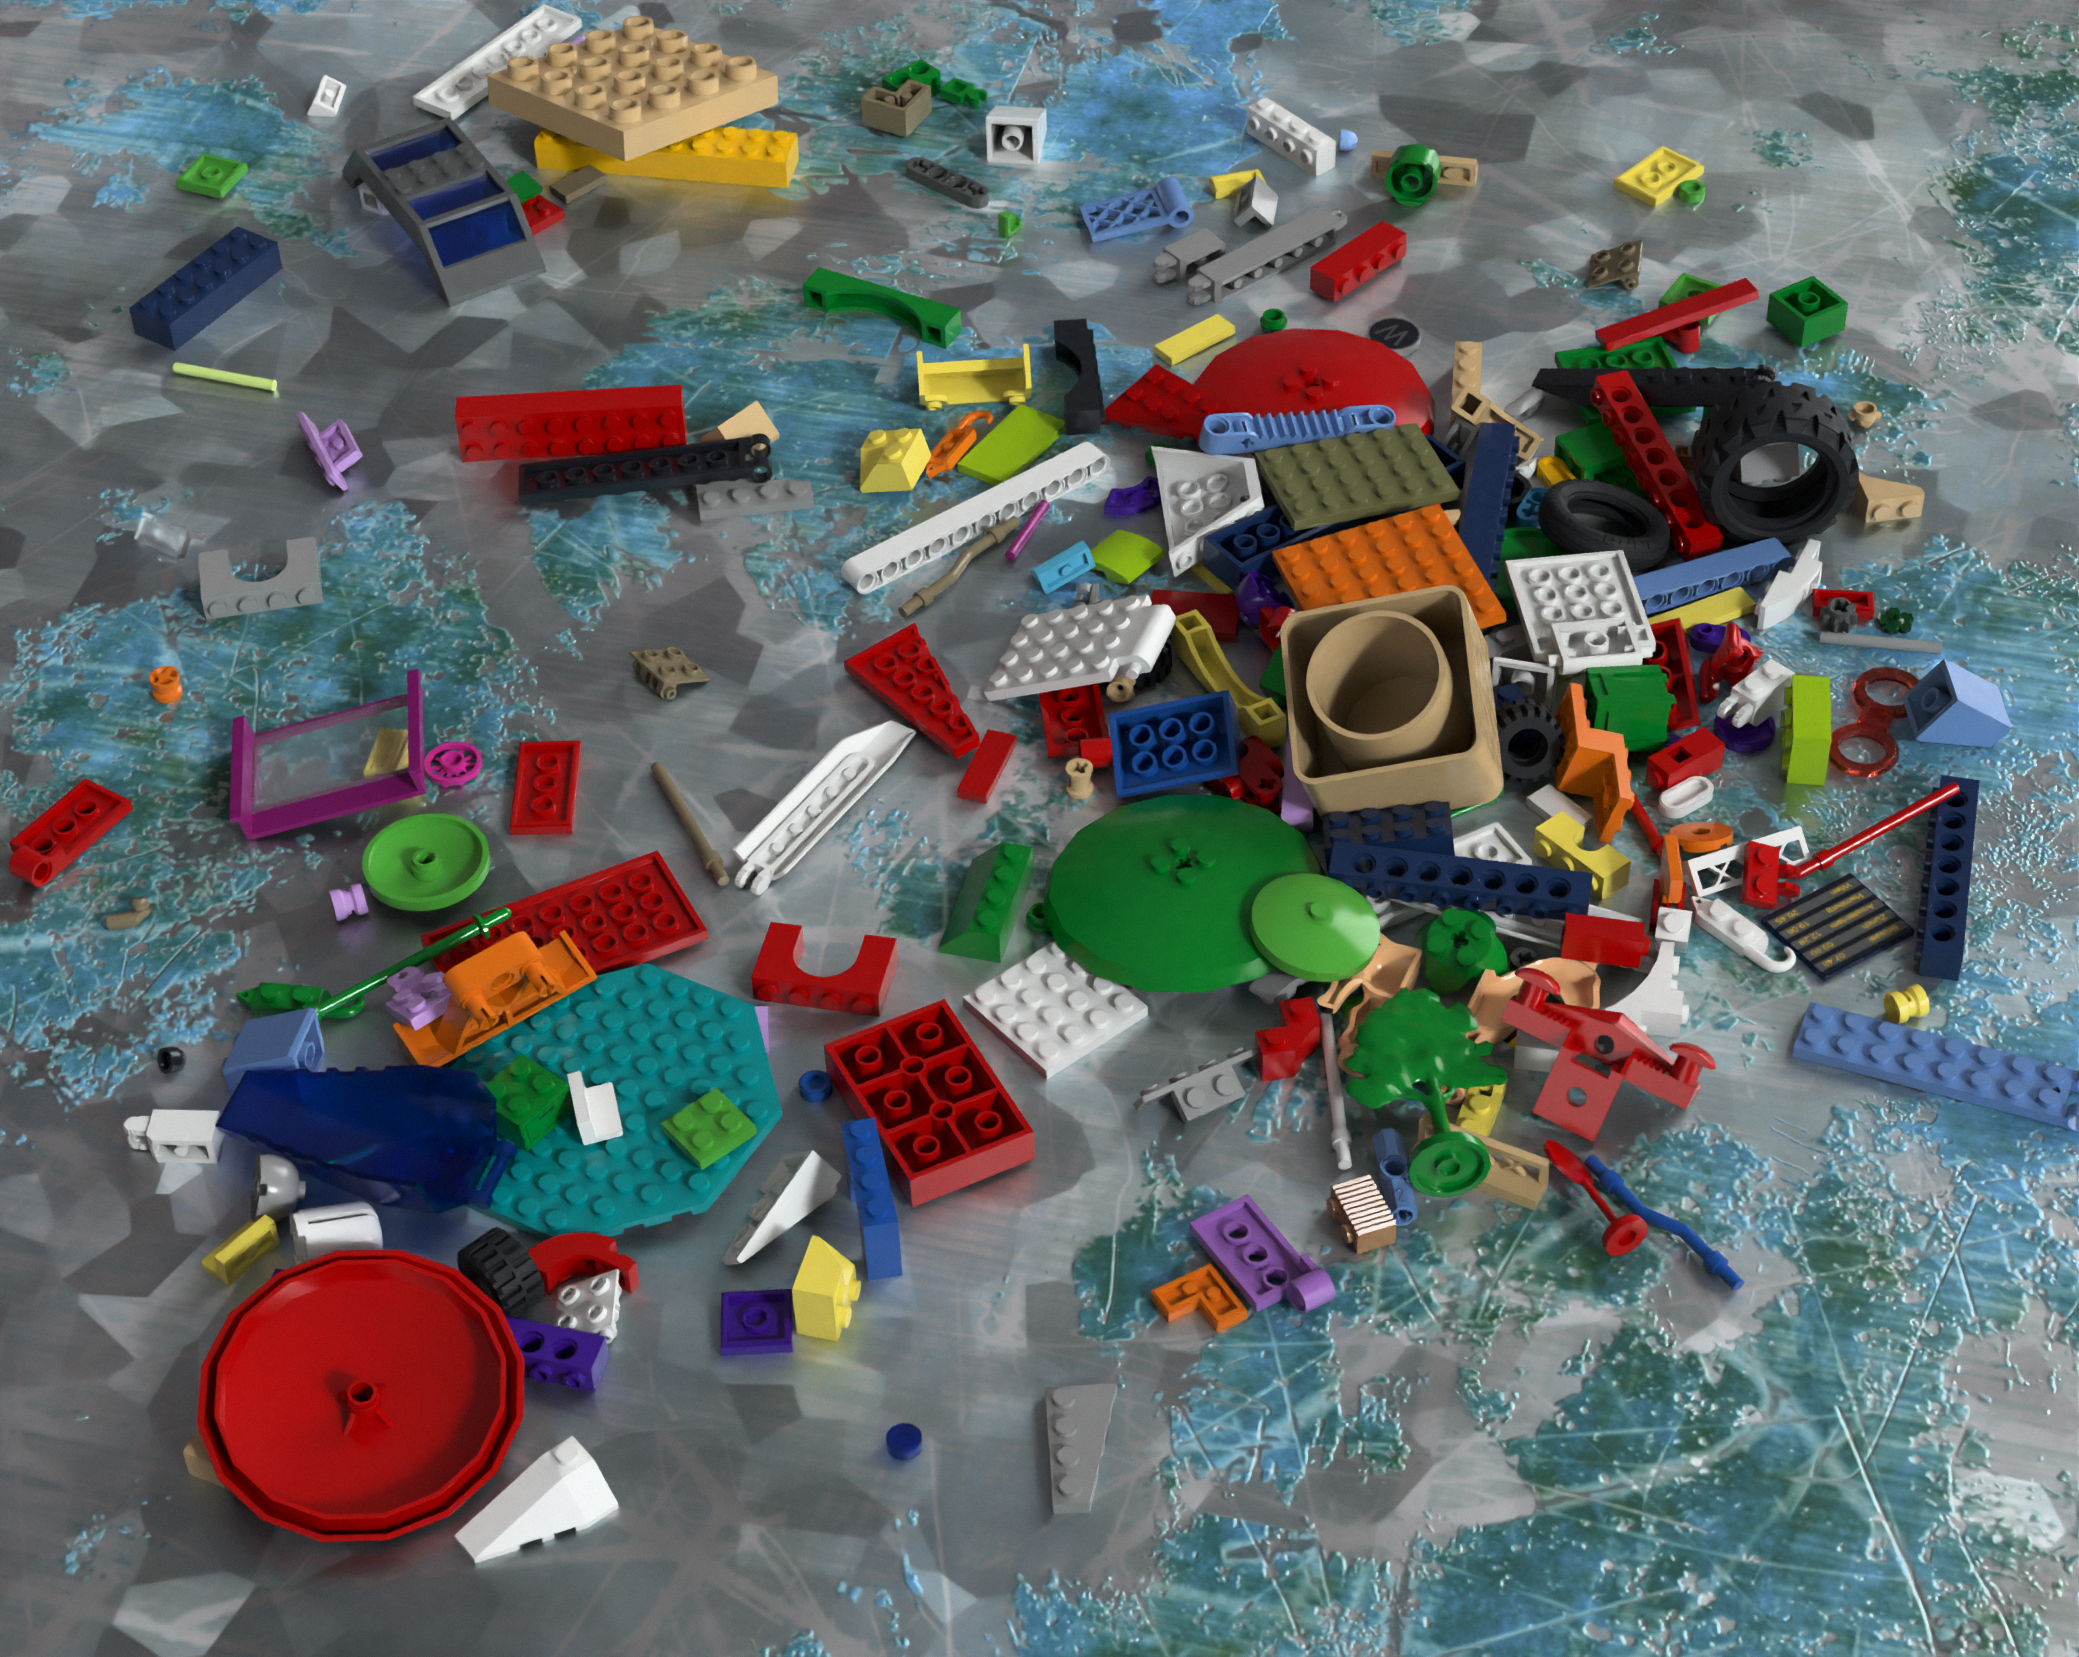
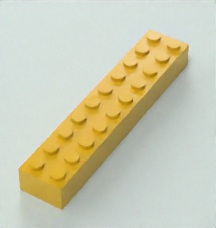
M544 127L540 128L534 141L537 168L578 171L590 164L604 174L776 188L789 187L799 160L797 133L740 129L736 127H715L628 161L617 159Z

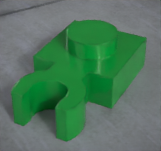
M954 77L940 89V98L959 105L967 102L971 107L979 108L980 100L987 101V91L975 89V84Z

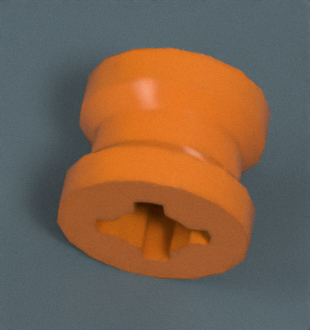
M162 666L150 673L149 682L153 688V698L157 702L167 704L181 698L183 688L179 682L180 676L176 668Z

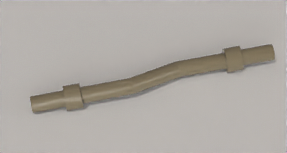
M1012 516L1001 525H994L987 530L984 537L961 553L946 575L929 587H923L915 592L912 599L899 607L900 615L905 618L919 607L925 608L932 603L936 595L958 580L971 559L991 545L996 546L1002 542L1009 532L1020 525L1018 518Z

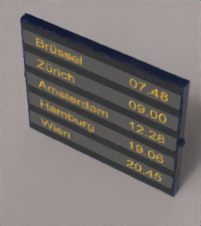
M1851 873L1761 918V924L1781 943L1791 948L1795 955L1824 982L1913 936L1915 930Z

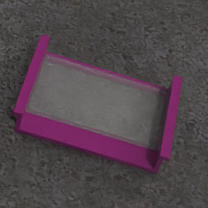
M420 670L407 671V694L254 734L244 715L233 718L229 816L231 823L238 822L247 840L250 841L426 794L424 784V692L421 688Z

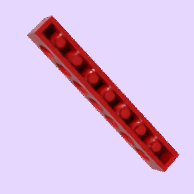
M1623 370L1595 377L1593 389L1590 391L1591 402L1594 406H1597L1602 415L1604 425L1609 427L1616 446L1620 447L1625 455L1626 464L1635 473L1638 485L1641 489H1644L1649 498V503L1656 507L1667 520L1670 528V537L1673 540L1676 552L1681 554L1685 562L1718 553L1723 536L1717 525L1713 526L1704 514L1698 492L1628 371Z

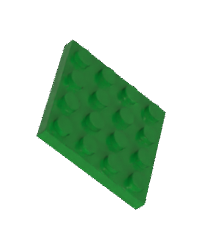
M1661 336L1646 338L1609 352L1602 345L1555 352L1554 359L1558 368H1678ZM1576 404L1587 426L1602 421V415L1597 407H1583ZM1649 407L1654 418L1696 412V407Z

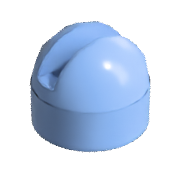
M1340 130L1339 151L1354 149L1357 145L1356 134L1349 130Z

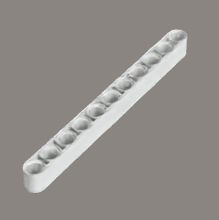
M1083 442L850 558L841 568V577L860 594H868L985 535L986 531L994 525L999 526L1012 516L1019 518L1033 511L1041 500L1051 502L1101 477L1110 466V458L1091 442Z

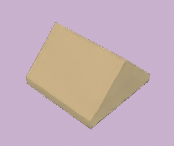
M756 400L700 437V442L751 437L754 434L761 433L769 437L771 444L780 436L760 403ZM761 443L753 446L756 450H762L766 447V445ZM749 454L746 455V460L751 458Z

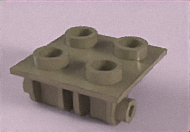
M1643 241L1627 242L1619 247L1601 250L1591 255L1588 289L1621 279L1626 289H1635L1639 285L1638 277L1641 269Z
M675 647L658 650L644 649L643 651H632L629 653L635 659L633 663L634 673L663 699L670 700L676 696L677 684L711 680L701 670L699 665L693 663L684 655L682 650Z

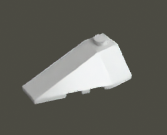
M813 1150L783 1154L760 1188L764 1196L757 1203L752 1204L747 1212L752 1217L750 1222L744 1224L737 1231L722 1262L726 1265L742 1264L821 1204L829 1201L836 1193L837 1186L835 1185L842 1175Z
M571 1436L540 1456L456 1533L454 1538L476 1564L516 1551L520 1548L521 1544L542 1538V1541L545 1542L554 1539V1534L574 1527L576 1531L588 1528L618 1509L619 1506L594 1459Z

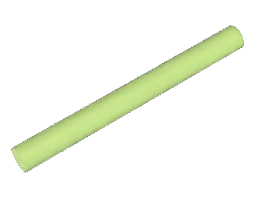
M175 362L173 365V372L177 374L275 391L277 387L276 380Z

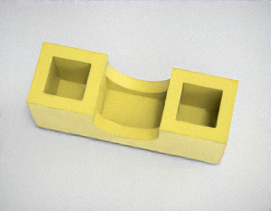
M1560 811L1537 826L1534 834L1533 851L1557 869L1593 873L1591 894L1600 901H1603L1629 883L1631 860L1609 844L1595 851L1583 850L1585 827L1565 812Z

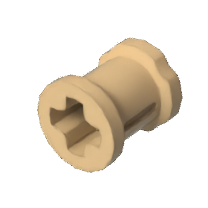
M1075 758L1067 762L1065 773L1069 777V781L1066 784V793L1071 798L1085 799L1093 793V783L1090 781L1093 765L1089 760Z

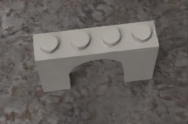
M315 536L286 540V567L275 577L260 582L242 581L233 576L228 549L198 553L201 600L206 620L324 603L320 560Z

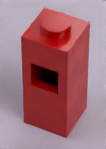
M1702 727L1649 756L1645 780L1662 793L1689 777H1703L1722 766L1725 743L1708 729Z
M1565 913L1560 937V958L1639 968L1641 957L1648 955L1650 937L1644 936V923Z

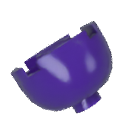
M1256 570L1248 571L1235 591L1236 606L1240 610L1239 617L1249 626H1253L1254 623L1259 626V608L1272 606L1275 610L1283 606L1294 609L1295 606L1284 590L1280 594L1274 588L1276 583Z

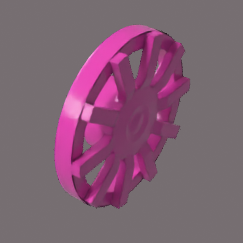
M465 742L441 744L432 749L424 760L426 775L431 782L441 784L442 787L458 784L460 786L465 785V782L473 778L476 779L483 766L480 751L475 746ZM464 751L471 752V754L466 757L463 753ZM444 752L441 758L436 757L438 754ZM476 757L477 762L467 763ZM431 761L441 764L436 766H430ZM439 770H441L440 772H438V773H436V774H434V773L432 772V771H439Z

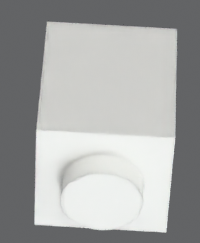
M1659 907L1654 942L1658 945H1661V941L1675 942V952L1687 953L1692 911Z

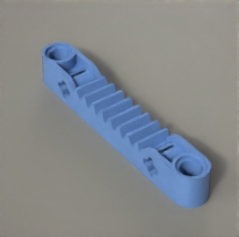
M1385 405L1349 406L1338 412L1336 409H1333L1330 414H1326V411L1322 410L1318 415L1311 411L1306 416L1303 411H1300L1297 416H1293V412H1289L1286 417H1283L1281 412L1275 417H1271V413H1267L1264 418H1261L1260 414H1256L1253 417L1251 414L1244 412L1212 414L1206 417L1203 422L1198 445L1204 452L1212 455L1254 453L1293 446L1295 444L1320 441L1322 439L1347 436L1349 434L1374 432L1376 429L1387 430L1394 427L1396 414L1394 410Z

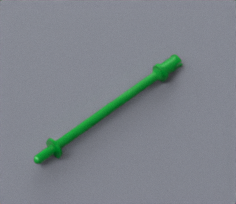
M502 907L483 918L479 913L475 912L472 914L474 923L318 1005L305 1003L301 1006V1009L316 1008L318 1021L320 1022L323 1016L384 985L389 977L406 967H418L478 934L484 939L490 938L488 929L509 919L512 912L508 907Z

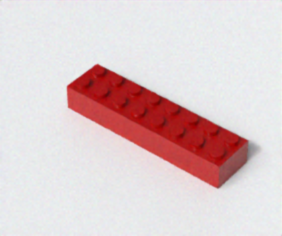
M682 384L456 398L455 422L462 462L601 455L687 444V423Z

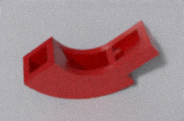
M586 1232L568 1233L542 1241L527 1251L541 1274L545 1288L544 1291L548 1295H551L561 1284L571 1279L594 1277L615 1269L619 1270L618 1282L622 1290L632 1294L640 1285L636 1262L625 1254H618L616 1239L609 1236Z

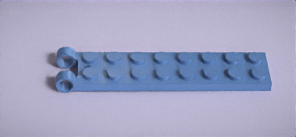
M1814 1002L1809 1003L1793 1047V1057L2060 1126L2079 1134V1118H2076L2079 1117V1102L2066 1106L2070 1091L2079 1093V1071Z

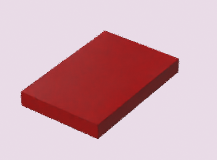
M1153 589L1151 606L1166 604L1170 606L1175 616L1197 609L1211 626L1217 641H1236L1240 610L1236 606L1235 595Z

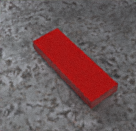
M987 730L957 789V798L987 804L1017 744V735Z

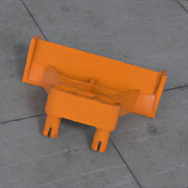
M565 930L559 933V938L539 949L526 932H517L451 968L443 977V983L451 993L445 1013L416 1031L405 1024L400 1025L398 1022L393 1024L396 1041L414 1068L421 1074L426 1075L598 979V977Z

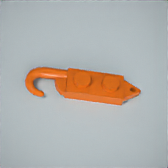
M977 410L968 413L954 429H950L930 452L931 458L925 466L928 479L954 468L955 464L977 439L976 430L971 426L973 422L986 418V424L992 422L993 415L989 411Z

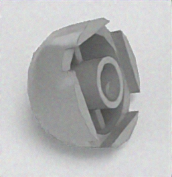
M257 1154L252 1180L255 1181L254 1191H251L250 1198L251 1219L258 1221L266 1214L275 1222L287 1218L295 1210L298 1200H304L306 1182L305 1180H299L297 1168L287 1158L275 1154Z

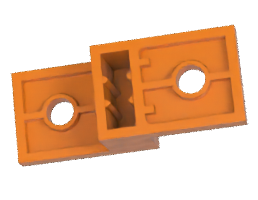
M1570 683L1554 716L1562 727V734L1566 741V745H1562L1565 750L1564 756L1557 758L1560 764L1557 768H1554L1556 786L1558 791L1593 798L1598 841L1610 843L1615 833L1621 830L1623 817L1626 811L1632 808L1635 795L1630 788L1631 770L1627 766L1628 748H1625L1623 734L1590 728V721L1586 719L1587 699L1583 697L1582 685Z

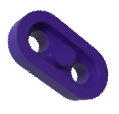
M1709 623L1695 625L1690 632L1689 642L1691 647L1700 652L1714 654L1725 637L1726 626ZM1739 628L1741 637L1751 642L1750 635Z

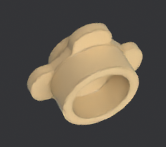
M1868 401L1856 403L1854 411H1850L1847 414L1849 420L1855 421L1857 425L1865 428L1871 427L1874 421L1880 420L1882 414L1877 411L1876 405Z
M1124 676L1108 681L1109 685L1106 690L1108 698L1119 703L1134 700L1136 695L1133 692V686L1136 683V679Z

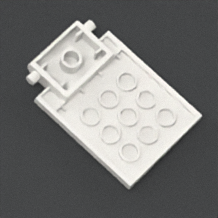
M1623 550L1505 561V573L1534 663H1547L1548 667L1557 666L1560 675L1585 673L1586 668L1642 665L1643 658L1652 657L1653 652H1655L1656 641Z
M1148 594L1141 596L1131 595L1124 599L1113 601L1105 600L1091 605L1082 604L1075 608L1064 610L1055 609L1042 614H1029L1021 620V625L1015 636L1011 638V643L1006 653L1000 658V663L995 673L991 675L984 694L989 701L1108 682L1112 681L1113 678L1128 676L1130 679H1137L1139 674L1151 672L1176 622V616L1170 606L1166 604L1151 606L1152 603Z

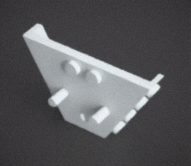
M1151 446L1156 464L1167 532L1168 554L1175 577L1203 559L1204 537L1265 509L1255 459Z

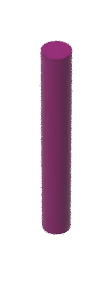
M1041 500L1006 551L1005 557L1008 560L1013 561L1016 559L1050 508L1048 501Z

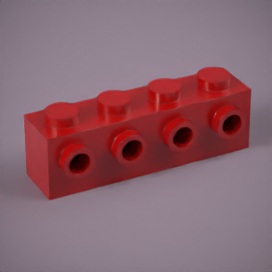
M1382 220L1311 266L1310 289L1333 302L1337 301L1403 258L1407 250V233Z

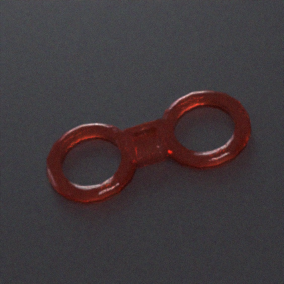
M1878 667L1861 673L1854 681L1852 695L1856 704L1862 708L1861 714L1856 724L1844 725L1831 733L1828 760L1839 771L1851 776L1868 778L1889 772L1897 764L1900 749L1896 740L1888 732L1895 719L1908 717L1905 705L1889 706L1880 704L1871 699L1865 689L1876 681L1888 680L1900 683L1911 690L1920 681L1913 674L1900 668ZM1849 738H1869L1878 742L1884 748L1886 755L1875 763H1857L1842 755L1838 746Z

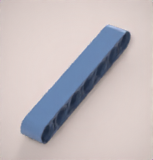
M1769 538L1635 576L1633 579L1645 613L1648 615L1711 597L1739 586L1742 588L1773 579L1779 570L1787 572L1790 566H1794L1795 559L1777 538Z

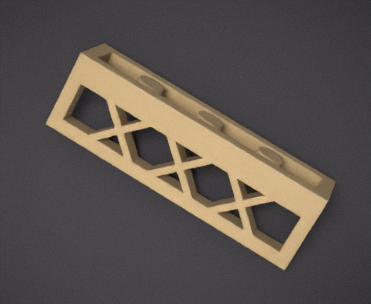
M1373 150L1371 177H1386L1389 162L1395 153L1394 151ZM1437 155L1441 163L1439 184L1475 187L1479 163L1477 159Z
M1423 1113L1419 1119L1418 1139L1410 1150L1408 1159L1411 1151L1421 1141L1433 1136L1428 1134L1429 1129H1434L1431 1117ZM1449 1123L1451 1131L1467 1132L1480 1138L1488 1148L1491 1167L1487 1177L1475 1189L1535 1210L1548 1187L1550 1160ZM1492 1153L1502 1155L1506 1161L1497 1159ZM1524 1164L1538 1168L1539 1174L1529 1171Z

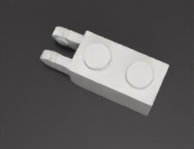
M1773 659L1768 660L1732 687L1731 695L1720 704L1717 709V715L1725 719L1734 713L1732 724L1735 727L1740 728L1748 722L1757 727L1784 706L1785 687H1791L1792 675H1795V672Z
M153 1109L151 1116H131L123 1123L126 1134H129L127 1140L130 1147L136 1150H150L152 1157L157 1162L218 1163L225 1137V1129L220 1111Z

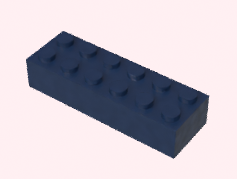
M237 226L129 308L135 334L176 351L283 268L278 242Z

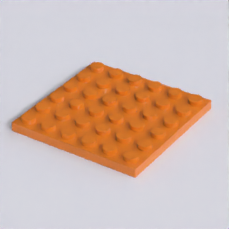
M1439 503L1272 551L1273 562L1300 611L1440 585H1453L1465 593L1480 629L1506 622V612Z

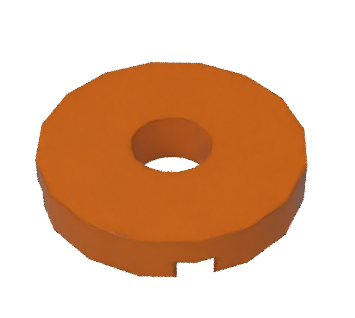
M1688 822L1676 825L1669 831V834H1676L1678 845L1682 846L1683 851L1689 853L1717 852V850H1721V845L1725 844V847L1728 848L1733 843V830L1731 827L1721 823Z

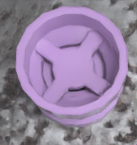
M360 883L350 885L348 888L349 892L340 889L329 891L336 921L347 919L352 914V911L358 916L368 913Z

